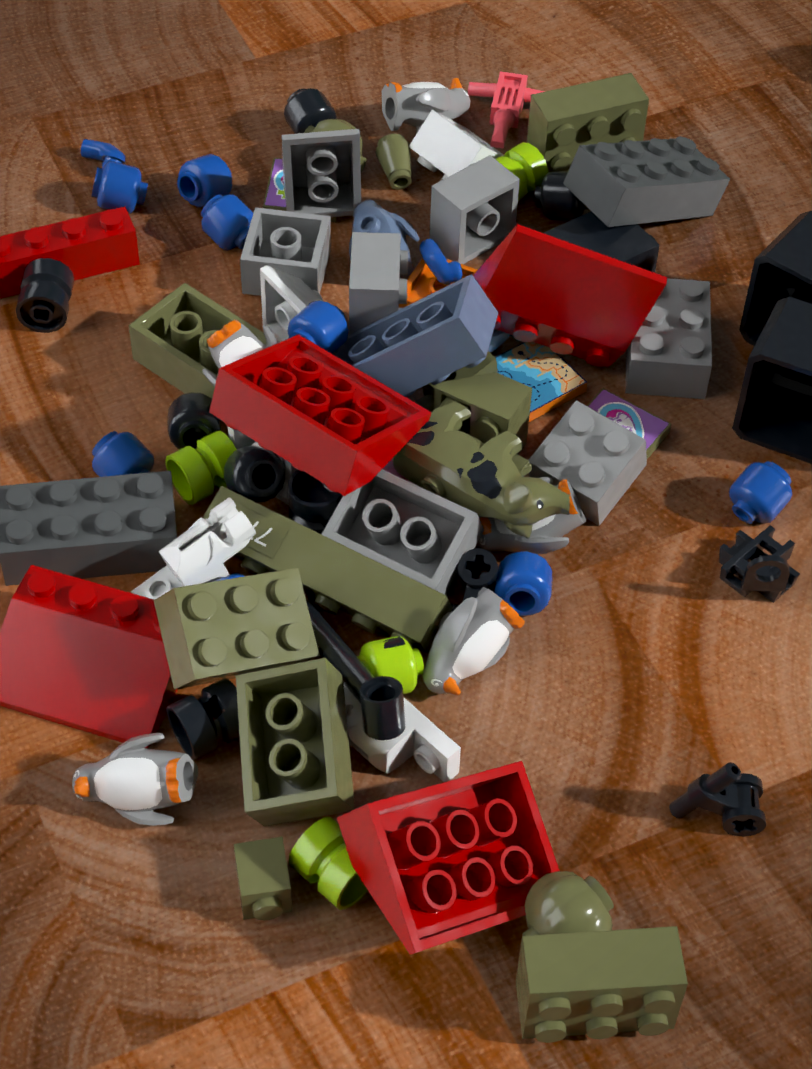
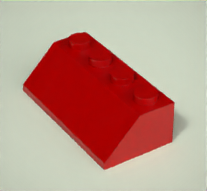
M126 207L110 209L0 236V299L20 294L26 265L40 258H51L61 261L72 271L74 281L140 265L136 230Z

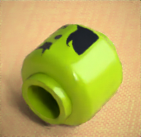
M402 636L367 642L363 644L360 654L357 656L374 677L388 676L397 679L402 684L403 694L410 693L415 689L418 675L424 672L423 659L419 649H412L408 641Z

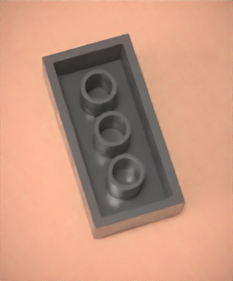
M679 136L674 139L652 138L646 141L626 140L618 143L598 142L597 144L579 145L563 184L607 227L713 216L730 178L719 169L720 166L717 162L704 156L696 148L697 146L692 140Z
M171 471L0 486V563L6 586L19 585L30 565L80 579L157 572L166 566L158 551L177 538Z

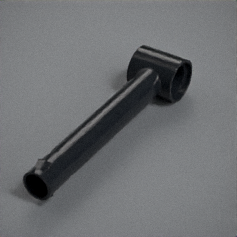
M306 599L319 655L322 658H326L343 675L344 685L361 704L364 733L375 740H390L401 735L406 727L402 684L392 677H374L321 616L319 606L310 603Z

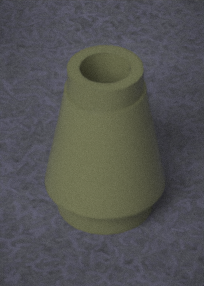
M388 134L378 141L375 151L376 157L390 182V186L397 190L407 188L412 182L410 143L400 134Z

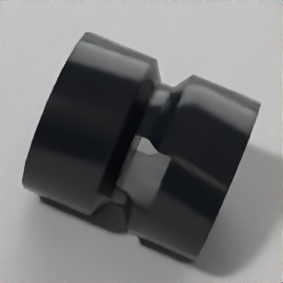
M51 258L36 259L26 265L21 283V292L16 306V315L22 325L30 330L41 333L58 331L65 325L69 312V300L72 296L74 276L68 266L61 261Z
M296 470L288 481L289 519L322 534L343 495L331 491L324 483L308 473Z
M227 678L203 688L199 699L189 695L168 705L166 708L170 726L179 745L193 761L216 750L219 740L230 743L240 738L237 688Z

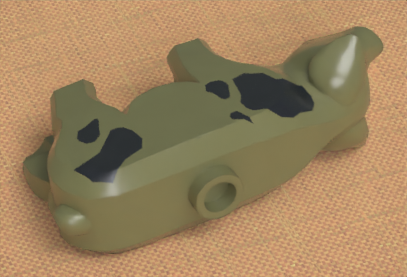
M456 401L432 411L430 420L392 458L394 469L409 481L477 513L478 517L496 518L504 522L510 531L527 539L530 538L533 524L552 515H569L570 512L569 494L540 478L524 477L532 471V465L529 463V460L517 454L522 450V441L519 437L509 431H505L484 444L474 436L458 431L462 426V421L468 419L471 416V412L467 407Z

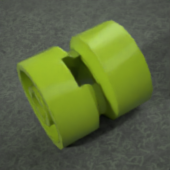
M522 142L508 150L504 156L496 158L499 163L520 179L518 201L529 192L534 191L537 185H541L544 176L549 173L543 155L530 143Z
M220 430L201 438L197 441L196 449L186 446L166 456V469L171 471L173 486L189 505H193L212 495L214 486L219 489L221 486L227 487L224 480V467L227 459L237 449L224 432Z
M324 817L318 820L297 840L289 856V865L311 884L318 882V891L337 909L344 910L351 907L367 893V888L352 867L339 824L334 819Z

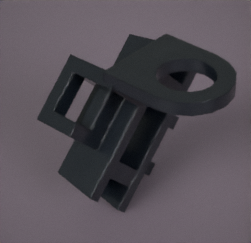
M771 525L754 539L739 530L736 533V543L731 548L726 544L720 546L719 563L722 564L720 579L742 596L746 597L750 592L758 591L774 603L795 584L800 573L789 566L787 562L790 559L795 543L789 540L783 546L772 538L775 528ZM765 549L772 555H767L762 550Z

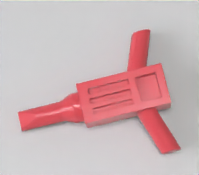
M500 72L497 83L469 82V96L493 97L490 124L495 125L490 142L491 147L504 148L508 130L511 127L518 128L524 102L530 103L532 94L545 92L527 88L528 75Z

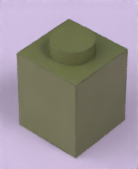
M283 837L234 844L243 920L251 918L272 920L283 913L292 912L291 886Z

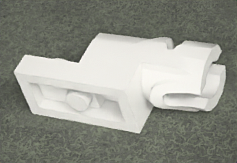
M228 497L210 510L208 519L200 517L187 531L158 552L166 566L131 592L155 600L173 588L213 582L230 575L223 563L249 543L250 539L256 534L254 527L242 511L238 512L234 501Z
M344 685L349 746L357 750L375 768L385 773H390L414 755L416 762L425 772L429 774L434 773L443 782L450 781L459 773L461 747L404 697L406 726L404 732L390 740H375L364 733L361 704Z

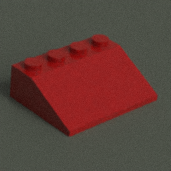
M519 224L513 228L473 275L498 311L494 330L511 334L522 342H534L549 347L551 351L557 354L576 356L597 367H609L626 352L667 284V277Z
M299 334L219 368L209 413L224 421L228 427L240 431L258 442L259 446L263 449L274 452L290 462L297 470L308 473L324 483L331 491L340 493L343 496L369 483L430 420L432 413Z
M30 565L10 601L0 630V706L121 743L140 735L157 733L167 713L166 708L171 704L178 689L174 690L154 599Z
M522 761L371 802L337 817L352 867L410 955L525 916L526 897L531 887L544 875L560 871Z

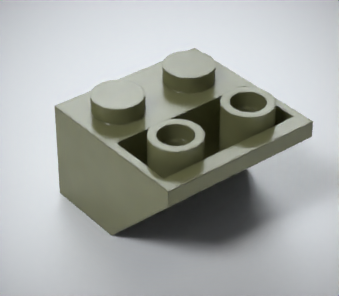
M496 372L444 381L437 384L434 388L433 411L436 408L456 401L467 407L471 412V416L462 421V426L458 431L474 436L484 444L491 438L509 431L520 438L523 449L527 443L532 387Z

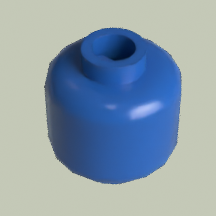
M214 154L203 155L189 160L180 168L177 180L178 190L181 196L190 204L196 207H204L214 196L230 194L232 189L231 170L219 156Z
M109 161L103 168L97 167L91 197L97 198V204L102 209L110 210L125 206L128 214H131L136 207V203L144 205L148 183L141 182L142 174L139 168Z
M234 194L214 196L205 204L201 211V216L203 217L201 221L202 230L223 250L228 251L235 247L243 249L253 212Z
M320 300L309 303L288 325L289 338L299 334L331 354L346 342L349 333L344 313L337 306Z
M116 431L110 432L92 450V455L94 456L92 468L99 477L149 473L154 465V455L130 432L119 434Z
M770 461L765 463L755 462L748 465L729 490L730 499L734 504L732 507L734 514L748 524H751L753 521L761 524L771 523L789 503L793 495L790 486L792 481L788 473L779 465Z
M521 551L507 555L498 566L494 588L495 594L507 602L519 616H531L539 613L548 605L552 595V569L546 559L536 553Z

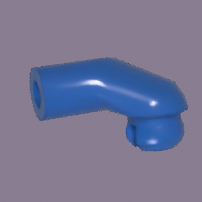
M84 139L82 142L81 156L104 161L102 168L109 161L125 164V155L112 144Z
M426 239L421 242L419 246L420 254L439 283L450 285L451 282L462 279V268L459 262L452 261L448 263L434 240Z

